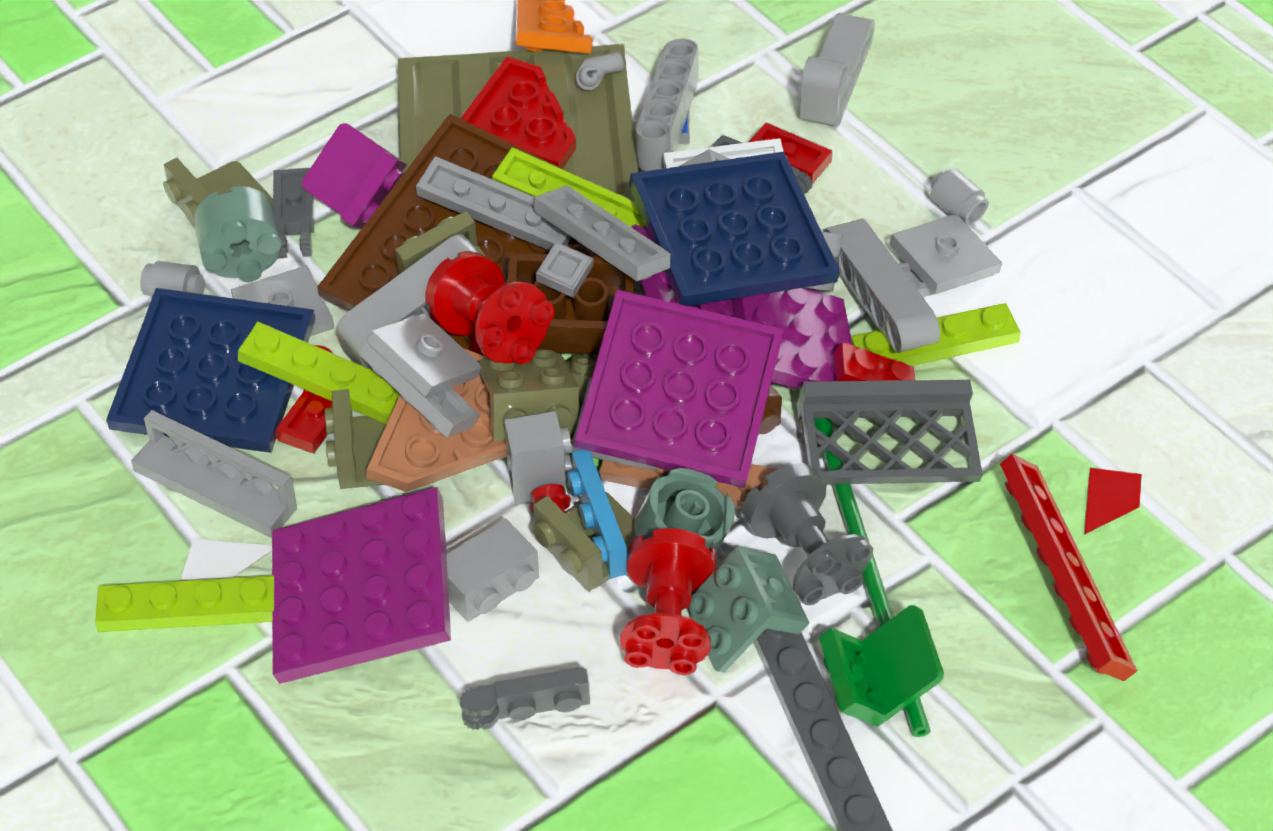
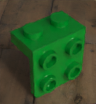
M915 605L906 607L862 641L832 627L819 636L824 653L823 662L833 682L837 706L844 714L876 727L882 725L943 680L944 671L924 612Z

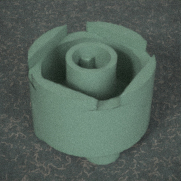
M230 187L231 192L219 196L216 191L200 202L194 214L195 231L203 266L205 269L223 277L239 278L243 282H253L261 276L262 271L275 262L282 247L274 210L266 195L250 187Z
M687 468L671 470L667 476L659 477L654 481L636 516L634 524L635 536L637 538L643 534V540L652 538L653 530L683 529L700 535L706 539L705 547L711 551L713 546L715 551L718 552L734 522L735 508L733 501L728 493L724 496L716 488L718 482L711 476Z

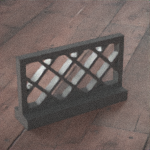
M971 380L803 382L797 401L798 418L802 419L808 465H810L813 471L814 469L826 485L980 482L983 473L970 400L973 395ZM960 416L962 429L956 435H953L937 423V421L941 417ZM900 417H913L923 427L912 436L897 425L896 422ZM829 418L839 428L828 438L815 428L814 419ZM858 418H872L881 427L870 437L854 425ZM929 430L947 443L938 454L919 441ZM887 431L905 443L896 455L877 442ZM845 432L863 444L853 456L835 443ZM817 442L821 445L819 449L817 447ZM954 448L968 459L969 468H954L943 458ZM869 449L887 462L881 470H871L859 461ZM913 449L930 463L924 469H913L901 459ZM828 450L844 462L845 465L840 470L821 471L819 458Z

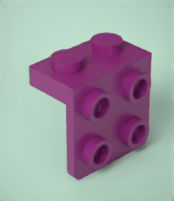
M342 123L337 127L303 178L302 187L341 214L340 218L353 227L362 229L404 174L403 171L408 164L351 125Z

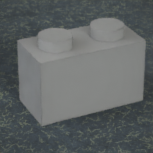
M556 411L505 419L508 474L515 505L532 503L531 492L538 487L548 484L563 485L566 493L567 471L572 470L569 453H572L568 427L560 428Z
M506 518L446 554L449 603L467 622L481 614L491 612L500 602L517 591L526 590L539 578L538 551Z

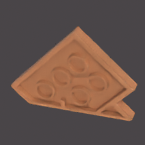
M464 349L478 363L479 360L482 358H489L487 356ZM479 373L478 377L452 387L480 416L473 428L448 438L434 429L430 421L400 395L367 467L366 478L404 492H409L506 457V440L493 441L490 434V393L481 374Z

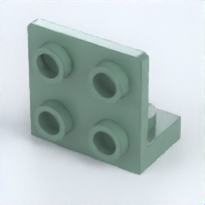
M737 546L692 595L691 604L687 607L691 619L704 626L711 636V649L708 656L715 671L726 672L766 628L799 635L810 624L777 555Z

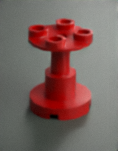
M463 251L458 253L461 256L453 260L446 258L439 263L430 276L425 291V301L430 305L432 313H429L431 319L451 334L466 336L476 333V341L482 353L494 362L526 364L531 361L536 349L545 338L549 324L555 314L553 304L547 301L545 294L531 283L516 281L505 284V278L500 267L481 253Z
M661 528L653 530L652 538L643 540L642 534L635 538L628 549L627 573L635 584L647 591V601L655 609L654 613L641 615L627 622L620 632V646L625 652L624 660L628 665L635 668L649 666L656 669H669L678 675H689L696 671L697 663L703 661L710 652L711 636L705 627L691 618L681 616L682 610L691 604L692 594L716 570L717 552L713 546L711 551L705 547L706 539L700 535L683 529Z

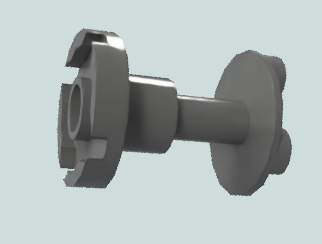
M805 463L789 464L774 470L764 477L769 484L761 491L755 485L743 503L742 517L756 536L765 539L783 536L791 547H802L808 557L800 564L793 577V589L804 605H814L821 599L828 598L839 592L850 594L862 585L864 578L861 574L866 569L874 549L864 536L857 534L840 536L830 541L825 536L823 530L826 521L818 510L826 497L827 486L815 469L813 471L810 465Z

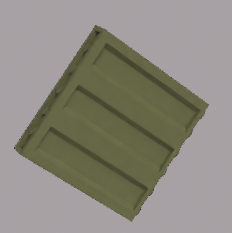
M624 44L592 46L591 54L544 49L538 52L517 50L398 58L401 160L408 164L403 173H405L449 114L458 118L462 117L506 56L542 68L546 76V83L550 91L554 92L563 110V118L568 128L571 127L576 136V150L563 169L635 201L629 187L631 173L638 172ZM620 52L624 65L623 71L606 74L600 84L593 90H585L578 85L576 75L585 59Z

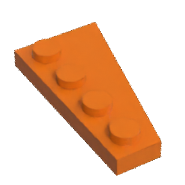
M516 0V45L535 52L552 49L591 54L593 39L590 34H584L585 27L581 20L574 19L575 11L571 5L565 4V0Z

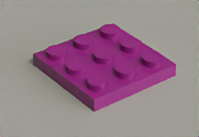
M798 288L733 300L736 318L784 329L771 382L801 389L803 382L836 381L834 351L841 342L853 345L844 299L806 288Z

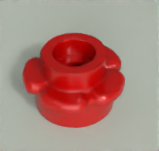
M544 485L531 492L532 503L529 506V510L531 513H534L533 504L548 496L566 513L565 510L570 506L571 497L565 493L563 485Z

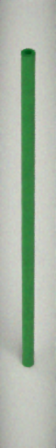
M829 418L814 419L815 428L828 438L834 433ZM828 450L823 454L828 471L840 470L844 466V463ZM851 484L833 485L848 535L857 534L864 536L869 542ZM872 553L871 559L861 575L864 578L865 588L879 628L894 616ZM919 697L904 708L912 734L916 738L927 736L931 732L921 698Z

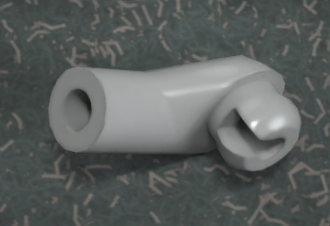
M620 52L585 59L576 75L578 85L585 90H593L600 84L606 74L623 71L624 65Z

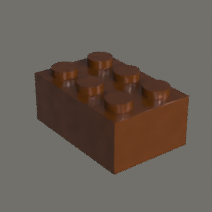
M510 253L507 284L516 281L531 283L545 294L547 301L553 304L554 317L549 324L545 338L536 350L548 349L557 353L599 354L616 291L622 290L635 294V280L602 257L589 256L593 258V267L573 298L536 281V272L548 254Z

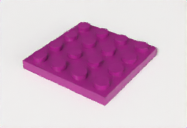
M617 290L575 437L574 447L667 470L687 468L707 474L717 482L745 488L784 329Z
M437 487L272 530V576L274 575L272 674L279 684L451 641L443 496Z

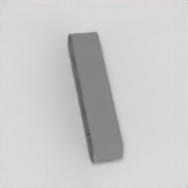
M675 39L669 41L664 46L636 127L637 164L644 171L664 169L663 154L676 152L699 81L698 45L692 40Z
M858 219L824 228L823 232L843 235L840 256L835 259L840 269V275L894 351L901 353L938 343L940 340V328L934 311L865 219Z

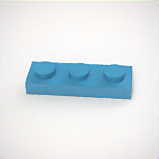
M588 450L572 452L573 470L567 471V480L572 496H580L582 504H579V512L585 530L592 528L595 537H592L591 541L602 551V563H605L610 579L628 575L627 547L592 455Z

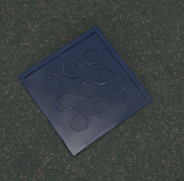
M784 151L630 174L629 187L652 242L671 253L670 268L665 270L679 304L685 306L699 305L836 283L838 281L840 269Z
M156 288L106 418L109 430L148 435L144 418L153 410L229 447L272 453L277 438L275 430L283 420L294 385L239 362L238 350L257 322L308 343L316 320L314 309Z

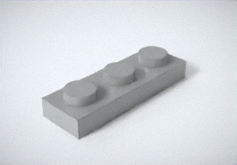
M366 341L364 342L358 354L371 366L376 374L382 376L391 384L406 402L412 404L430 421L434 429L448 438L473 428L480 414L452 388L424 397L371 348Z

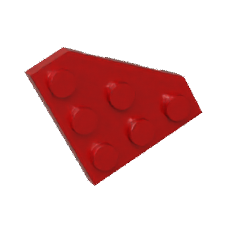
M506 56L460 118L562 169L576 150V136L572 128H568L563 118V110L554 92L550 91L542 68Z

